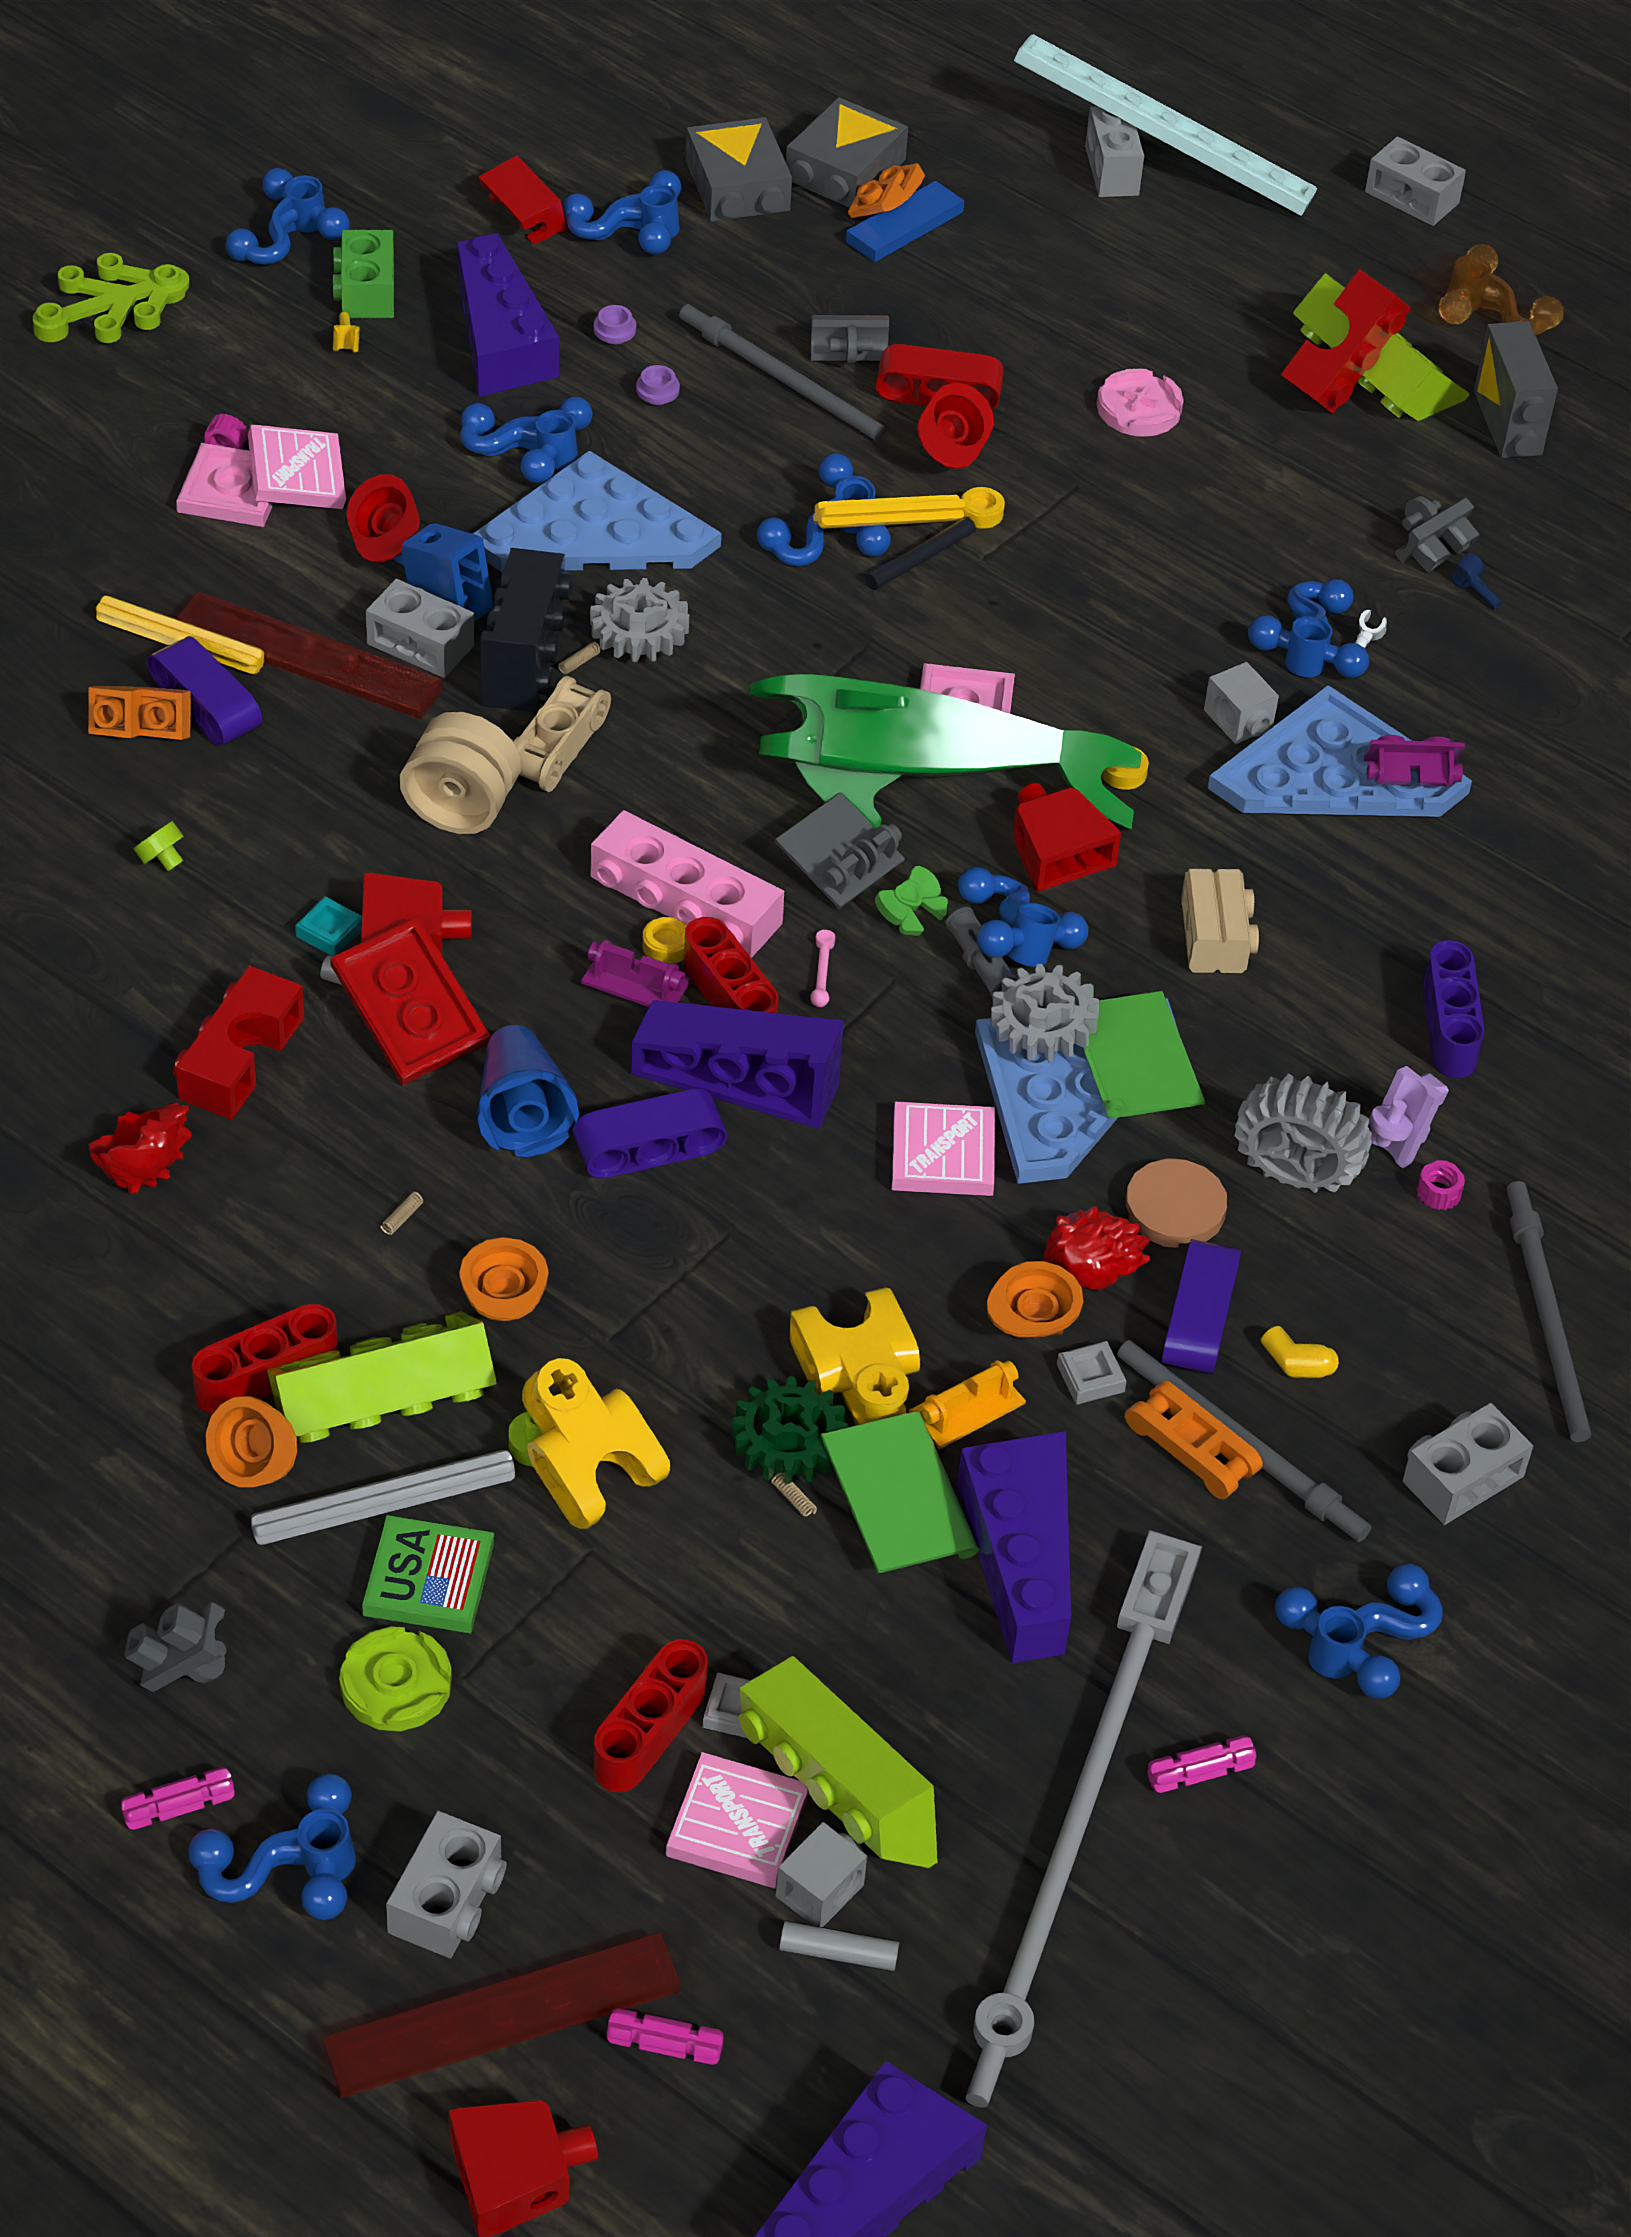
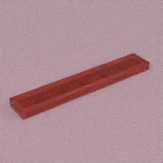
M200 591L197 592L176 618L177 620L261 648L264 651V663L420 720L442 692L441 678Z
M658 1933L323 2037V2046L340 2097L344 2098L611 2014L616 2008L627 2009L680 1992V1980L662 1934Z

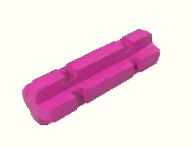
M1241 1735L1227 1739L1226 1746L1216 1742L1176 1753L1177 1759L1175 1760L1171 1756L1151 1760L1147 1773L1154 1791L1163 1793L1177 1789L1178 1782L1188 1786L1227 1775L1228 1768H1231L1233 1772L1252 1768L1255 1765L1257 1756L1251 1739L1248 1736Z
M218 1767L203 1772L205 1778L197 1780L196 1775L151 1788L152 1794L145 1796L142 1791L124 1797L121 1800V1810L126 1825L129 1829L135 1830L151 1825V1818L158 1817L159 1821H164L205 1808L204 1802L211 1800L212 1805L232 1799L234 1797V1784L226 1767Z
M621 2008L614 2009L610 2015L607 2027V2040L610 2043L630 2047L631 2043L635 2042L639 2044V2049L683 2059L686 2058V2054L694 2056V2061L711 2065L717 2064L721 2056L724 2037L723 2032L719 2029L700 2026L699 2031L691 2029V2023L645 2014L644 2019L636 2017L637 2012Z

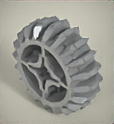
M1287 1074L1282 1081L1275 1077H1270L1266 1084H1256L1254 1090L1248 1094L1246 1101L1242 1102L1239 1109V1118L1235 1125L1236 1132L1234 1135L1239 1140L1238 1151L1248 1155L1247 1165L1263 1169L1264 1177L1272 1176L1279 1180L1280 1183H1287L1296 1188H1310L1314 1193L1322 1187L1336 1192L1340 1185H1350L1352 1180L1359 1175L1361 1169L1366 1165L1373 1134L1368 1128L1369 1118L1360 1114L1359 1103L1346 1101V1091L1336 1093L1329 1089L1328 1082L1321 1086L1313 1083L1309 1076L1303 1081H1297L1290 1074Z

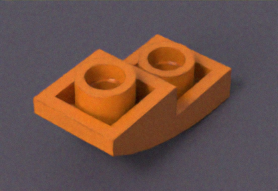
M919 164L891 166L881 173L879 181L872 180L862 184L848 210L850 217L855 218L882 213L902 205L912 196L925 177Z
M128 686L89 687V734L133 738L140 735L178 740L190 737L191 691Z

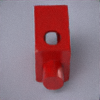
M1032 783L1020 791L1017 798L1020 805L1015 810L1012 835L1014 844L1036 892L1116 866L1121 832L1078 789L1068 788L1048 795L1041 784Z
M364 873L361 943L416 916L423 923L441 955L442 939H471L472 910H443L442 885L438 882Z
M542 2100L449 2110L450 2142L477 2237H493L563 2206L569 2201V2173L567 2168L598 2160L597 2146L590 2124L556 2132L549 2105Z

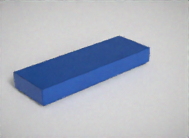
M934 181L913 193L899 207L877 213L847 230L846 243L875 263L963 213L964 200L937 181Z

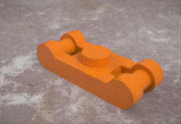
M1161 1381L1150 1391V1398L1146 1402L1138 1401L1125 1412L1126 1422L1135 1433L1141 1436L1148 1435L1203 1479L1207 1489L1218 1499L1228 1498L1237 1490L1240 1479L1251 1478L1263 1467L1261 1456L1250 1444L1169 1381ZM1163 1414H1164V1415H1171V1414H1172L1173 1417H1172L1170 1420H1167V1419H1166L1164 1416H1162V1415H1163ZM1221 1453L1229 1461L1224 1465L1215 1458L1217 1454Z

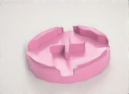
M1126 369L1113 373L1105 379V385L1100 386L1098 391L1097 408L1099 416L1105 423L1121 433L1134 436H1155L1169 431L1179 422L1184 400L1181 389L1172 379L1164 375L1163 380L1154 377L1153 371L1147 369Z

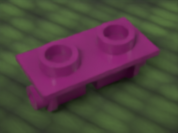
M1386 735L1379 737L1377 740H1371L1363 757L1364 761H1368L1366 768L1367 780H1375L1377 785H1410L1411 769H1418L1419 786L1452 787L1453 782L1462 781L1463 767L1462 764L1456 763L1465 748V743L1451 742L1446 737H1430L1424 741H1405L1403 737L1397 735Z
M604 940L602 943L596 941L592 943L588 952V960L593 962L581 980V983L647 1007L650 1006L652 1000L679 1002L691 982V978L686 977L685 972L679 971L677 964H667L644 955L641 960L634 959V952L612 945L608 940Z

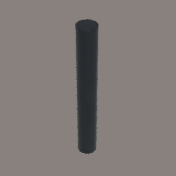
M965 517L866 575L868 586L872 590H877L973 534L976 530L974 522L969 517Z

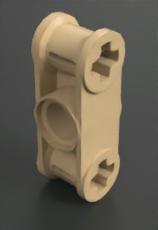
M564 676L522 735L514 740V744L521 757V772L519 775L539 783L542 790L552 791L557 786L564 771L577 757L579 751L594 731L598 730L606 719L611 703L610 693L602 689L598 692L577 685L574 678Z

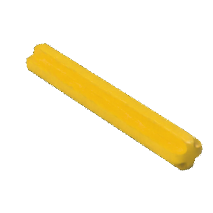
M958 495L822 501L815 505L813 521L815 524H819L822 529L959 521L964 517L963 509L966 508V503Z
M103 596L100 603L96 606L97 620L168 646L187 636H192L220 664L251 675L258 674L264 665V651L261 648L111 596Z

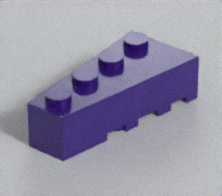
M498 233L458 242V284L464 317L467 323L468 341L472 351V363L474 373L476 374L478 397L558 378L559 335Z
M652 1000L632 1041L631 1075L683 1090L704 1089L714 1099L820 1129L839 1087L844 1021Z
M1066 1431L962 1448L957 1488L968 1524L979 1547L978 1556L1011 1662L1018 1663L1064 1655L1071 1622Z
M885 2061L755 2237H887L899 2226V2221L922 2202L927 2204L944 2190L946 2182L962 2169L967 2171L982 2158L987 2125Z

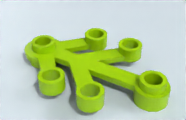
M105 253L98 257L97 269L99 277L106 281L120 279L136 284L125 286L84 277L83 270L78 266L69 265L62 267L58 271V282L61 291L69 294L83 293L96 297L63 308L56 303L40 305L33 315L34 334L41 341L57 342L68 335V323L109 310L108 314L101 315L95 319L94 326L95 336L99 341L112 343L120 339L121 327L135 302L149 297L148 301L138 303L134 307L135 325L143 330L155 329L161 323L160 315L165 305L176 303L185 297L186 291L189 288V276L183 269L170 264L161 265L154 270L123 265L122 257L115 253Z

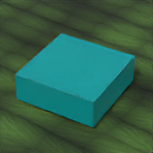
M325 896L295 925L296 937L334 957L362 932V916Z

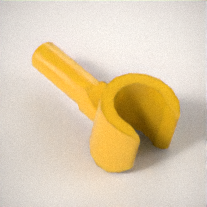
M341 312L339 314L340 324L334 325L333 350L351 349L353 352H358L360 327L350 325L349 314Z

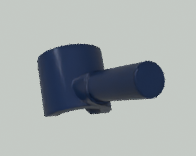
M1473 553L1465 554L1457 562L1458 568L1452 573L1453 583L1459 588L1470 586L1493 610L1497 609L1502 604V601L1479 577L1484 571L1483 562Z

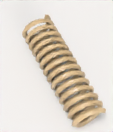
M593 642L580 649V651L559 663L560 671L568 674L592 659V657L600 653L599 645Z
M412 1192L401 1203L399 1208L394 1210L392 1215L383 1222V1226H381L382 1231L392 1235L423 1203L421 1195L417 1192Z
M781 1473L773 1477L772 1484L789 1499L788 1501H791L793 1506H796L798 1511H801L803 1516H808L812 1511L814 1514L816 1513L817 1507L809 1501V1498L794 1483L791 1482V1484L785 1485L783 1476H780L782 1475Z

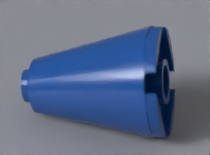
M508 1025L493 1033L488 1042L477 1107V1121L480 1132L488 1144L500 1151L499 1147L513 1150L515 1156L519 1157L545 1154L562 1145L569 1137L568 1130L574 1121L577 1123L579 1117L577 1097L573 1088L535 1034L527 1027Z

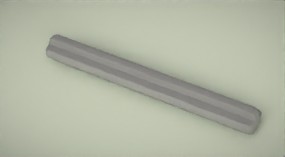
M500 1450L254 1513L251 1516L252 1533L257 1544L260 1545L511 1481L515 1478V1466L508 1450Z

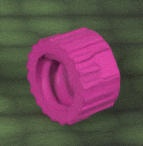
M219 414L212 418L205 432L204 441L206 444L242 449L248 437V430H246V426L238 418L232 415Z
M1436 1160L1425 1165L1421 1170L1417 1185V1196L1420 1197L1421 1202L1423 1201L1426 1206H1430L1432 1209H1451L1461 1199L1465 1183L1464 1175L1455 1164ZM1431 1182H1439L1445 1184L1449 1188H1439L1433 1185Z

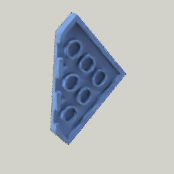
M591 451L582 455L473 533L483 538L487 563L501 572L504 570L511 548L565 554L566 571L583 570V564L609 563L610 570L646 569V563L673 562V569L693 568L721 547V532Z
M1328 685L1212 773L1209 777L1208 789L1243 813L1440 817L1469 794L1472 780L1463 775L1462 781L1453 782L1452 787L1419 786L1418 769H1411L1410 785H1377L1375 780H1367L1366 768L1368 761H1364L1363 757L1371 740H1377L1379 737L1386 735L1401 736L1405 741L1412 740Z
M1166 998L1168 1007H1169L1170 1012H1171V1014H1172V1017H1173V1019H1174V1016H1173V1013H1172V1010H1171V1007H1170L1168 998ZM991 1018L976 1020L975 1035L1017 1183L1068 1178L1117 1120V1118L1107 1116L1083 1047L1074 1044L1073 1056L1070 1058L1065 1056L1062 1051L1055 1052L1053 1062L1047 1061L1045 1053H1038L1035 1059L1030 1061L1027 1060L1026 1049L1022 1048L1020 1051L1012 1054L1009 1052V1040L1002 1042L997 1040V1029L992 1027Z

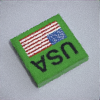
M387 1515L362 1605L363 1616L471 1634L494 1546V1533Z

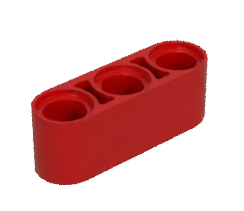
M893 344L882 352L875 385L879 395L886 400L927 406L933 395L942 386L954 382L968 384L977 389L988 400L993 410L997 407L1000 400L1004 368L999 360L988 355Z
M700 917L689 922L685 928L684 969L708 1003L714 1007L777 1013L778 993L728 927L722 921L713 917Z
M320 1304L304 1305L198 1351L192 1361L194 1394L197 1405L204 1412L213 1415L220 1404L233 1397L253 1396L257 1399H263L273 1394L267 1369L327 1351H338L337 1321L334 1313L329 1308Z
M677 1639L668 1642L661 1648L598 1728L594 1736V1776L597 1783L604 1789L612 1792H626L635 1788L703 1702L706 1696L707 1655L699 1644L687 1639ZM676 1674H686V1675H689V1677L680 1678V1677H676V1676H674V1675H676ZM646 1713H654L660 1716L645 1717L642 1715ZM615 1753H623L628 1756L624 1758H615L610 1755Z

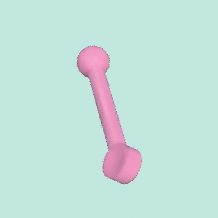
M821 930L816 935V946L820 948L816 990L812 991L810 1000L818 1008L824 1007L829 1001V994L826 991L829 949H832L835 945V934L830 930Z

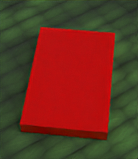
M418 916L330 958V966L402 1086L488 1044L490 1039L489 1032Z

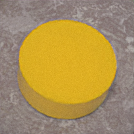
M975 487L967 490L962 495L961 499L965 500L966 508L963 509V518L969 517L974 522L976 528H991L1002 521L1005 501L999 492L987 487Z
M1134 747L1142 753L1140 768L1104 769L1101 776L1108 785L1122 790L1135 789L1141 786L1147 778L1149 765L1147 756L1141 750Z
M661 917L649 922L643 930L642 947L645 955L667 964H675L684 960L685 928L687 925L683 921L672 917Z

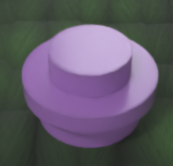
M619 305L606 306L599 311L598 316L594 320V333L599 339L609 344H621L634 337L636 321L629 309Z
M653 365L645 368L636 383L638 396L654 405L671 402L679 394V381L673 370L666 366Z

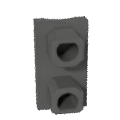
M812 315L811 361H846L847 364H856V361H880L883 350L888 347L889 316Z
M1416 496L1406 503V518L1402 520V525L1406 530L1413 529L1408 535L1409 542L1397 549L1394 554L1402 563L1414 557L1427 573L1431 572L1445 562L1451 554L1440 540L1444 538L1455 553L1460 554L1471 547L1479 537V533L1467 519L1475 507L1466 497L1441 512L1442 506L1438 501L1434 500L1431 502L1423 496Z
M211 1602L194 1612L176 1603L166 1609L161 1616L158 1631L144 1623L131 1629L124 1656L126 1659L143 1667L140 1685L155 1692L183 1675L189 1676L200 1683L211 1682L219 1677L225 1668L224 1655L226 1654V1646L223 1642L215 1640V1628L217 1623L224 1618L225 1609Z

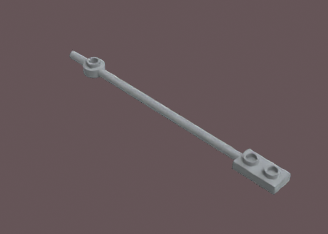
M1149 1531L1118 1618L1117 1628L1132 1633L1003 1993L993 1994L985 1998L976 2010L973 2032L978 2045L982 2048V2052L965 2097L970 2104L976 2107L984 2108L988 2106L1005 2057L1020 2054L1031 2041L1034 2015L1030 2006L1025 2002L1150 1645L1153 1639L1170 1644L1200 1558L1202 1546ZM997 2026H1005L1012 2033L1010 2035H1000L993 2029Z

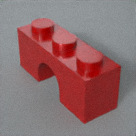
M1360 269L1333 303L1349 320V331L1344 341L1332 349H1321L1306 340L1281 373V376L1332 414L1339 406L1347 402L1352 395L1354 385L1365 371L1374 366L1379 358L1380 350L1392 335L1401 330L1406 321V316L1411 310L1396 294Z
M249 966L238 982L233 981L228 986L223 1003L215 1014L208 1015L204 1019L198 1037L190 1048H185L179 1053L173 1069V1074L177 1077L179 1100L233 1120L257 1086L254 1053L242 1048L250 1045H263L280 1052L304 1020L303 986Z

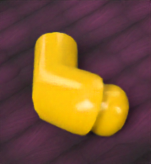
M1281 1326L1269 1329L1261 1338L1262 1345L1290 1377L1322 1378L1332 1375L1338 1368V1355L1332 1348L1321 1344H1295Z

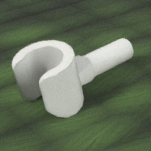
M1371 610L1364 611L1359 619L1360 633L1355 643L1364 648L1370 641L1382 638L1386 632L1387 621L1385 617L1381 625L1376 629H1370L1365 625L1370 618Z

